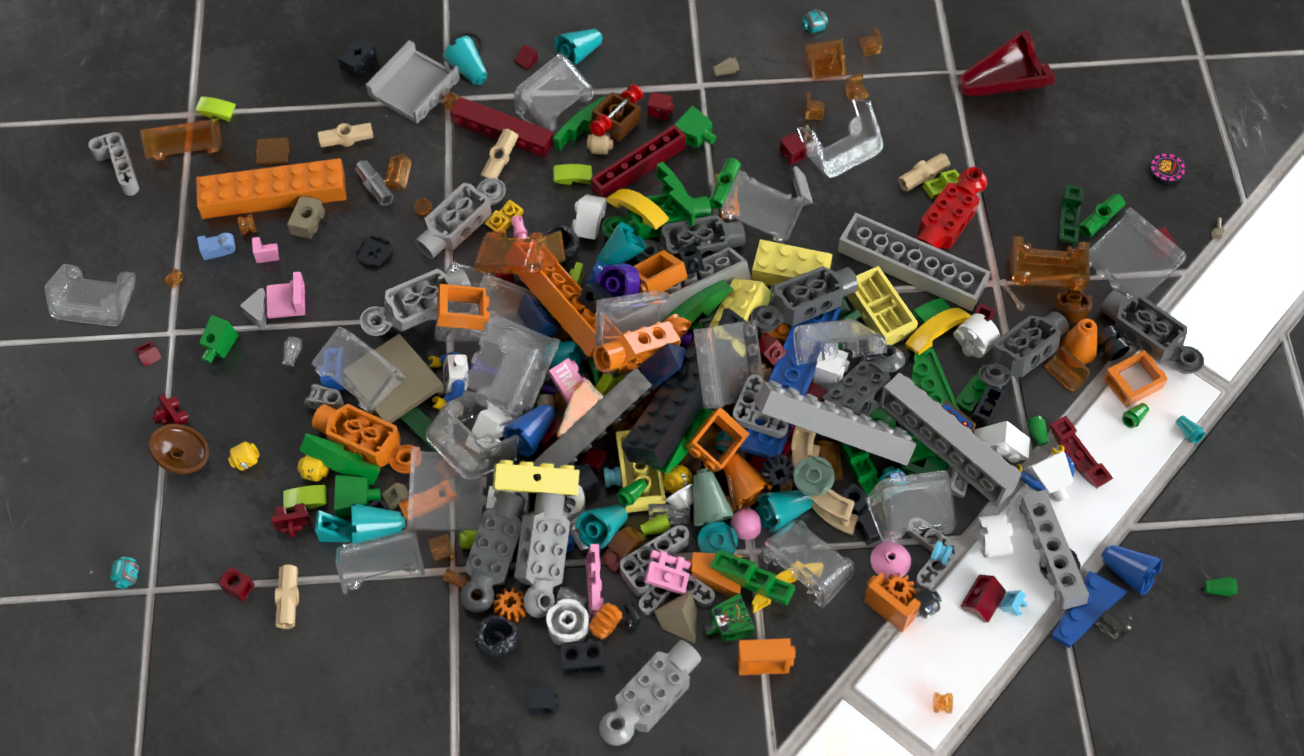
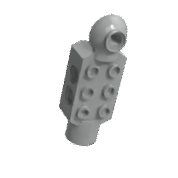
M489 178L480 182L476 190L471 184L462 183L425 217L428 229L415 240L419 250L428 258L433 259L444 248L451 250L457 248L492 215L490 206L497 204L505 196V184L499 179Z
M435 269L385 291L384 307L374 306L363 311L360 317L361 328L369 335L380 336L388 332L392 326L400 331H404L437 316L439 285L471 287L469 279L462 269L447 275L441 270ZM448 301V311L453 310L455 301ZM377 320L380 324L373 325L371 322Z
M537 492L534 511L523 515L514 577L524 585H531L525 593L524 607L526 612L535 618L545 617L549 609L554 606L553 587L561 584L563 579L570 521L563 516L565 496L560 494Z
M680 640L668 653L657 652L615 697L617 710L609 712L600 721L599 732L605 742L617 746L625 744L633 736L634 728L640 732L647 733L689 688V673L701 662L700 655L690 644ZM614 723H619L622 725V728L614 730L611 726Z

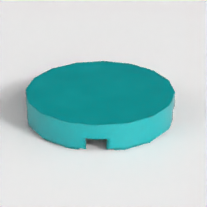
M721 521L706 524L700 531L697 539L698 548L701 553L717 554L718 550L733 555L738 545L735 530Z

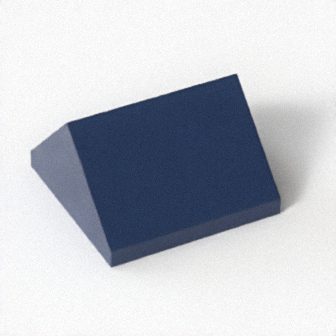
M524 294L517 314L535 340L538 341L559 334L561 329L546 308L528 294Z
M666 343L640 365L645 378L652 384L650 387L652 390H655L681 368L686 352L683 347Z

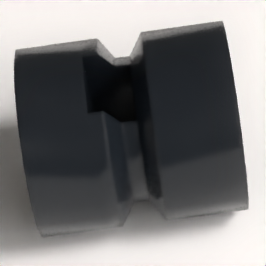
M1115 325L1108 326L1097 334V344L1100 348H1105L1104 353L1110 361L1121 358L1131 348L1127 340L1121 337V333Z

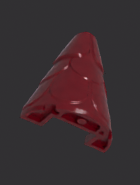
M1026 29L1019 32L1001 47H998L987 57L979 60L959 76L960 84L957 86L960 94H964V96L995 95L996 93L1051 86L1055 82V75L1048 64L1042 65L1035 53L1034 40Z

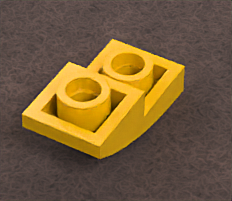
M509 199L499 212L496 210L490 216L485 225L497 234H500L512 225L511 218L514 216L520 217L524 210Z

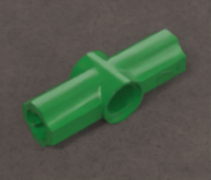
M726 159L721 173L717 176V182L709 198L710 205L714 209H723L728 195L732 192L734 181L741 167V163L737 159Z
M1112 194L1103 204L1097 205L1095 211L1078 226L1080 234L1085 238L1091 237L1101 227H1105L1108 221L1125 206L1123 197L1119 194Z

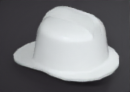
M693 484L672 494L665 501L669 502L677 511L685 508L690 511L693 504Z

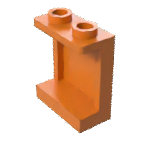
M882 572L877 577L875 575L872 576L864 592L866 594L864 602L903 633L915 620L921 603L914 598L906 607L881 586L884 579Z

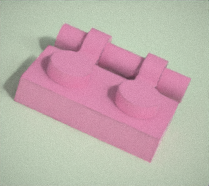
M652 550L650 558L656 559L657 563L651 561L648 564L644 583L683 595L686 591L689 573L682 572V568L689 570L691 562L684 560L680 556L668 555L667 552L662 550L660 552ZM665 562L674 565V569L665 566Z

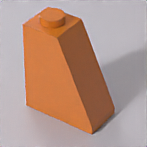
M693 552V559H688L691 562L688 572H692L693 577L728 598L740 594L741 585L710 568V564L716 554Z

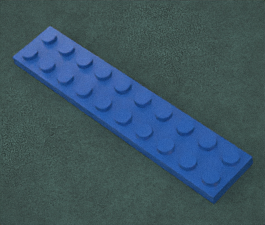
M841 307L791 327L783 346L787 353L776 362L768 383H770V380L781 384V387L788 390V387L798 390L799 394L806 396L815 374L816 365L822 351L824 352ZM759 418L755 423L757 425H764L766 421ZM788 423V433L783 438H775L748 429L749 435L741 444L740 450L765 459L768 456L775 458V453L780 457L793 424Z

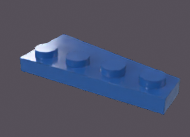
M1089 571L1083 581L1089 594L1087 604L1068 608L1051 638L1070 648L1127 591Z

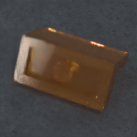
M1063 346L1059 348L1056 356L1046 363L1044 367L1072 393L1086 382L1090 373V369Z

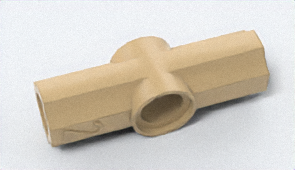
M343 123L337 129L318 132V138L321 147L337 144L348 147L354 144L355 141L373 138L371 123L354 126Z
M509 129L503 130L496 146L490 150V157L480 175L482 178H498L503 166L509 162V154L518 138V134ZM499 153H503L501 158H496Z
M940 153L927 162L924 160L918 162L911 171L898 178L901 189L909 191L921 183L924 184L926 181L933 180L938 173L950 167L948 157Z
M283 565L279 567L278 588L275 590V604L277 606L276 626L278 628L291 629L295 627L296 606L299 603L297 566Z

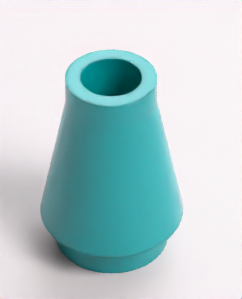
M1184 415L1180 416L1175 422L1189 442L1197 443L1205 435L1203 427Z

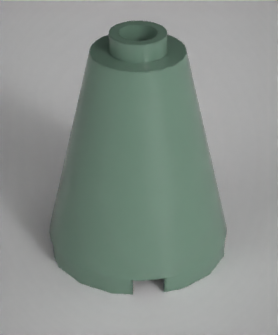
M708 469L696 471L697 474L693 476L695 526L732 518L733 511L713 471L708 472Z

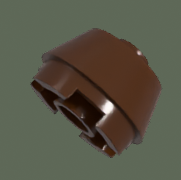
M1068 289L1067 293L1059 292L1054 302L1057 312L1062 314L1068 323H1078L1080 320L1086 319L1093 307L1092 296L1085 295L1084 291L1080 289Z

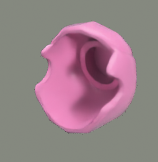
M750 508L737 510L730 521L731 527L735 530L739 539H754L761 532L760 516L755 510Z

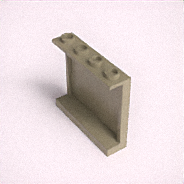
M400 334L342 371L345 377L343 379L344 384L348 389L352 388L355 391L353 393L359 402L363 401L365 403L364 407L367 412L389 423L394 422L435 393L438 397L445 394L443 383Z

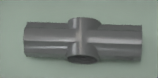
M367 160L359 161L356 164L355 171L363 180V184L375 196L381 206L390 205L394 196L386 187L384 180L377 171H374V168Z

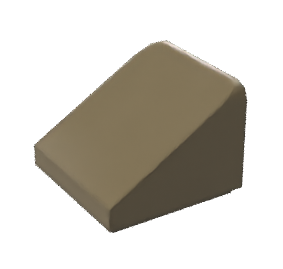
M397 482L382 493L389 510L399 507L398 503L411 498L405 485Z

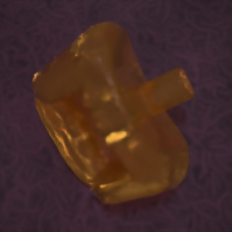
M172 268V272L167 278H164V283L170 288H175L182 281L183 274L178 269Z

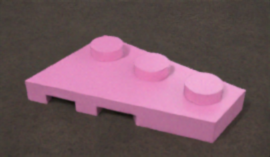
M599 544L590 545L585 560L590 618H593L603 606V598H600L602 581L600 579Z

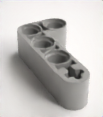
M113 132L90 140L88 146L97 161L112 159L118 182L124 194L129 196L136 194L139 191V185L121 134Z
M677 525L621 560V577L634 595L642 597L649 589L650 584L645 583L646 585L643 587H638L636 584L638 582H645L648 564L651 561L657 563L656 559L643 560L642 557H650L652 550L660 552V546H667L668 548L662 551L674 556L688 546V529L683 525ZM628 566L634 568L632 571L625 570Z

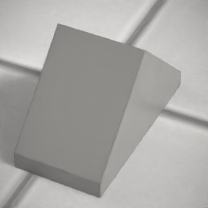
M259 288L240 307L246 318L261 330H266L267 297L264 289Z

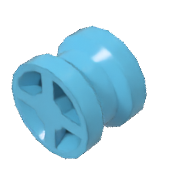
M620 466L614 469L604 468L606 488L611 485L622 486Z
M938 540L930 559H937L941 564L946 565L953 547L950 545L945 546Z

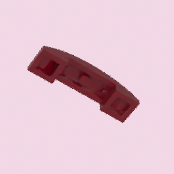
M1066 415L1049 425L1058 445L1064 446V452L1074 462L1075 469L1087 482L1098 489L1113 480L1112 475L1102 462L1098 464L1077 437V429Z

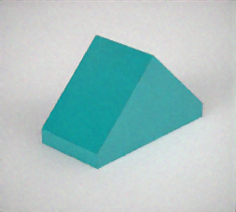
M319 510L317 511L315 532L320 542H350L351 522Z

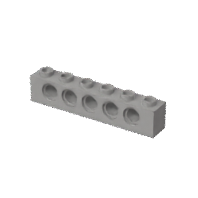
M1046 490L1022 495L1021 504H1019L1020 513L1022 516L1025 515L1027 530L1029 533L1032 532L1034 537L1033 545L1041 554L1040 562L1042 567L1047 569V580L1055 589L1054 597L1056 602L1061 604L1063 610L1087 604L1088 591ZM1045 530V531H1048L1049 533L1045 534V533H1042L1041 531ZM1048 548H1054L1056 551H1051ZM1056 565H1060V566H1062L1063 568H1062V569H1059V568H1056L1055 566H1056ZM1062 583H1068L1071 586L1066 587Z

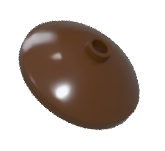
M167 424L155 430L149 441V451L154 461L163 469L172 473H194L206 464L209 457V447L204 437L193 428L185 425Z

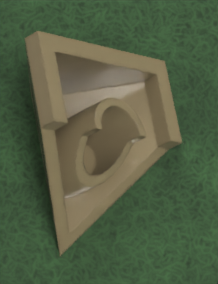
M688 591L655 610L654 613L663 630L696 644L697 607L691 592Z

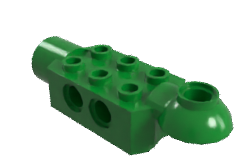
M665 193L646 196L669 217V220L664 224L684 221L668 206V196ZM689 196L695 211V219L712 216L707 196L696 198ZM628 208L627 218L612 216L602 223V231L607 238L611 236L616 226L621 222L632 227L635 230L633 234L636 237L640 235L643 240L660 237L663 225L657 229L643 223L642 216Z

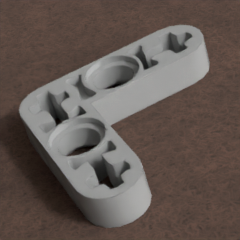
M759 375L749 376L733 410V419L744 428L775 438H783L788 433V422L755 410L756 404L754 402L764 380ZM756 382V383H758V385L755 386L754 392H753V391H751V390H752V385ZM745 397H751L754 401L748 404L745 403L743 399ZM743 409H745V416L739 418ZM761 418L766 423L764 425H757L755 421Z
M912 518L908 522L907 533L928 550L933 552L936 545L928 542V536H935L944 543L943 545L953 547L946 565L942 564L943 569H933V562H941L937 559H930L918 573L916 586L920 590L924 588L931 589L955 561L959 548L953 541L924 520ZM919 525V529H916L915 531L912 529L913 526L915 527ZM930 573L929 581L925 582V584L922 583V579H925Z
M667 565V567L674 569V565ZM689 574L688 582H692L695 587L692 590H686L685 593L690 591L694 602L703 608L713 605L715 599L714 591ZM651 585L639 601L640 612L645 616L653 615L654 611L660 608L672 591L666 590L664 594L659 595L654 591L656 586ZM706 594H709L710 600L705 599L703 601L702 595L705 596ZM653 597L652 608L648 607L645 609L644 603L648 604Z

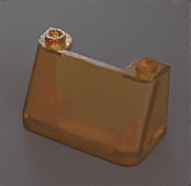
M1014 236L1009 250V264L1014 283L1020 286L1031 285L1074 289L1076 291L1083 290L1088 286L1090 282L1089 243L1080 242L1079 247L1076 249L1068 246L1066 252L1031 249V243L1026 245L1023 242V237Z

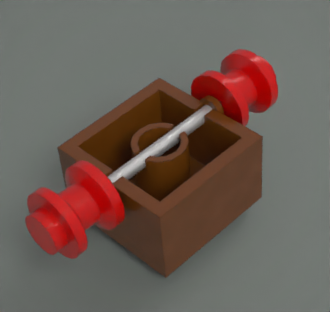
M631 84L627 87V90L621 93V96L611 92L592 110L591 123L589 125L591 133L602 137L607 132L610 137L620 142L640 121L641 107L636 105V102L643 97L641 88Z

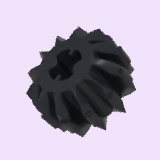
M775 453V458L768 456V462H762L761 474L764 476V481L766 483L769 482L771 487L777 483L778 487L781 488L782 483L788 485V479H794L793 473L795 469L792 459H787L785 454L779 457Z

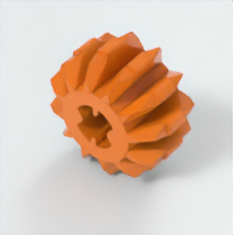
M900 572L897 574V577L891 573L888 577L889 579L885 578L883 580L882 587L907 606V602L910 603L913 595L916 593V590L913 588L914 581L907 582L909 579L908 575L902 578Z
M504 588V595L497 593L498 600L493 602L494 607H496L494 613L508 618V620L514 619L518 623V617L524 618V611H526L523 592L520 590L516 593L515 588L508 592Z
M610 603L603 605L589 624V630L593 632L592 634L601 639L608 637L622 618V612L618 610L619 608Z

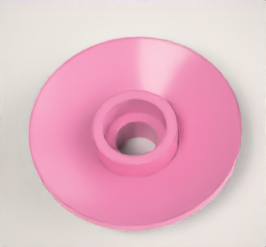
M883 542L873 549L870 563L877 575L881 572L884 574V579H889L888 577L891 573L897 577L899 572L901 577H903L910 569L911 557L902 545L895 542ZM888 556H893L895 559L890 560Z

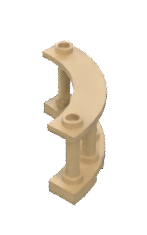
M795 426L792 439L794 469L805 458L819 457L821 449L820 446L813 444L816 433L799 426ZM831 489L820 496H808L813 501V510L825 522L844 533L853 535L859 517L852 514L854 501L838 495Z

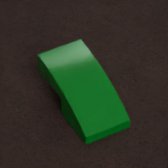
M942 298L918 307L914 310L913 314L924 324L933 316L951 309V307Z

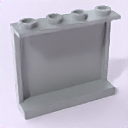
M409 40L366 84L368 96L418 123L448 93L449 89L458 83L460 79L457 66L451 70L416 51L415 43Z

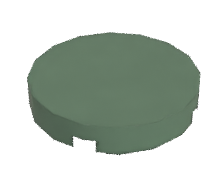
M818 456L801 460L794 470V482L798 490L811 497L827 493L835 480L831 464L826 459Z

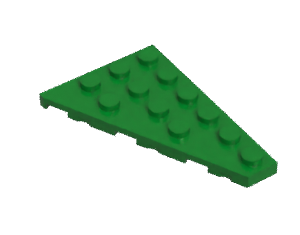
M927 349L920 355L915 353L911 380L915 382L914 385L924 390L933 401L938 402L942 407L947 403L961 414L934 349ZM906 430V433L911 435V439L916 443V447L909 460L910 463L926 462L929 455L939 458Z

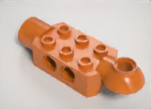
M674 314L665 319L663 323L657 322L647 328L643 326L634 332L627 331L618 340L596 346L593 352L594 362L597 368L604 373L616 369L620 375L630 372L635 368L639 369L644 361L666 343L678 346L681 343L680 338L687 333L688 328L691 326V321L679 317L678 314Z
M323 404L316 410L313 416V429L326 434L329 441L344 445L343 450L361 455L362 461L381 467L390 464L394 470L403 474L415 471L422 461V454L418 448L412 445H400L401 438L396 425L350 404H346L339 409Z

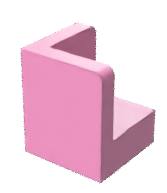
M259 237L252 238L253 254L257 263L279 260L276 243L262 245Z

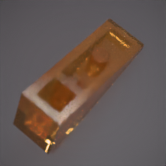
M588 379L584 383L580 380L573 387L575 391L570 396L556 433L558 438L604 397Z

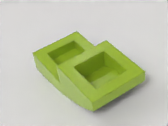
M201 97L195 112L211 119L214 115L230 121L236 104L216 98Z
M581 164L556 165L553 167L554 182L571 185L573 181L590 184V178H592L591 166Z
M955 169L943 172L939 178L924 182L922 187L931 199H935L948 183H958L959 173Z
M313 485L283 491V507H286L289 512L294 510V505L304 503L308 509L326 505V486Z

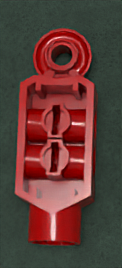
M977 167L965 169L959 174L958 183H948L922 217L917 240L938 249L951 248L977 212L980 199L976 193L982 192L987 186V178L981 169Z

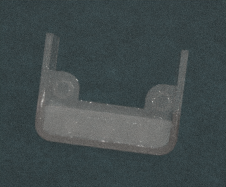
M853 99L858 116L849 122L850 135L824 149L817 139L815 130L803 127L798 128L801 140L807 147L806 154L825 176L835 177L882 151L883 140L870 101Z
M494 322L492 326L502 333L498 345L504 356L490 388L486 386L480 387L476 393L464 390L463 394L480 406L506 417L517 419L524 409L543 364L545 350L519 328Z
M473 392L447 402L426 430V440L465 479H476L493 471L494 465L499 464L501 460L515 461L519 440L517 435L501 442L492 435H484L477 438L462 423V421L473 416Z
M416 529L403 530L397 534L359 544L351 543L336 549L335 563L343 595L348 594V587L349 589L359 588L366 578L402 569L405 572H409V574L421 572V575L425 574Z

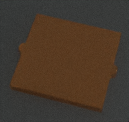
M289 138L258 139L257 150H255L257 165L288 163V153H290Z

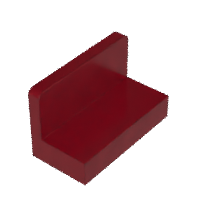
M979 574L960 607L965 612L977 613L983 622L989 623L1006 594V590L995 576Z

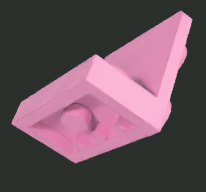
M293 272V280H290V283L267 286V317L269 319L305 315V283L301 272Z

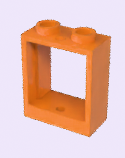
M665 250L633 266L637 268L639 273V291L649 298H653L688 278L684 262Z
M440 284L437 294V326L484 330L485 323H489L490 312L486 311V308L489 307V296H486V288ZM448 301L477 303L478 315L449 313Z
M1143 350L1108 368L1103 380L1127 408L1162 389L1168 378L1165 372L1156 365L1152 356ZM1140 363L1153 379V382L1133 391L1119 373Z
M719 407L712 411L685 446L689 449V453L704 462L703 464L708 470L716 472L726 465L749 433ZM713 421L734 439L717 461L697 443Z
M790 639L740 640L737 654L739 675L789 673L790 666H794L795 647L791 646Z

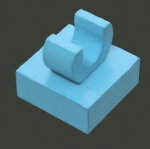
M1021 590L1008 591L999 608L1003 612H1012L1015 616L1022 615L1023 613L1019 610V607H1027V603L1024 601L1026 594Z

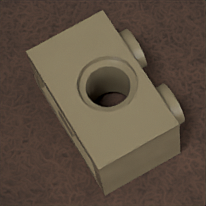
M300 196L287 224L291 235L308 239L312 238L313 234L318 230L320 218L322 219L325 214L321 200Z

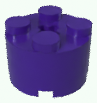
M620 263L605 266L596 277V282L613 296L609 303L628 301L639 294V273L637 268L629 264Z

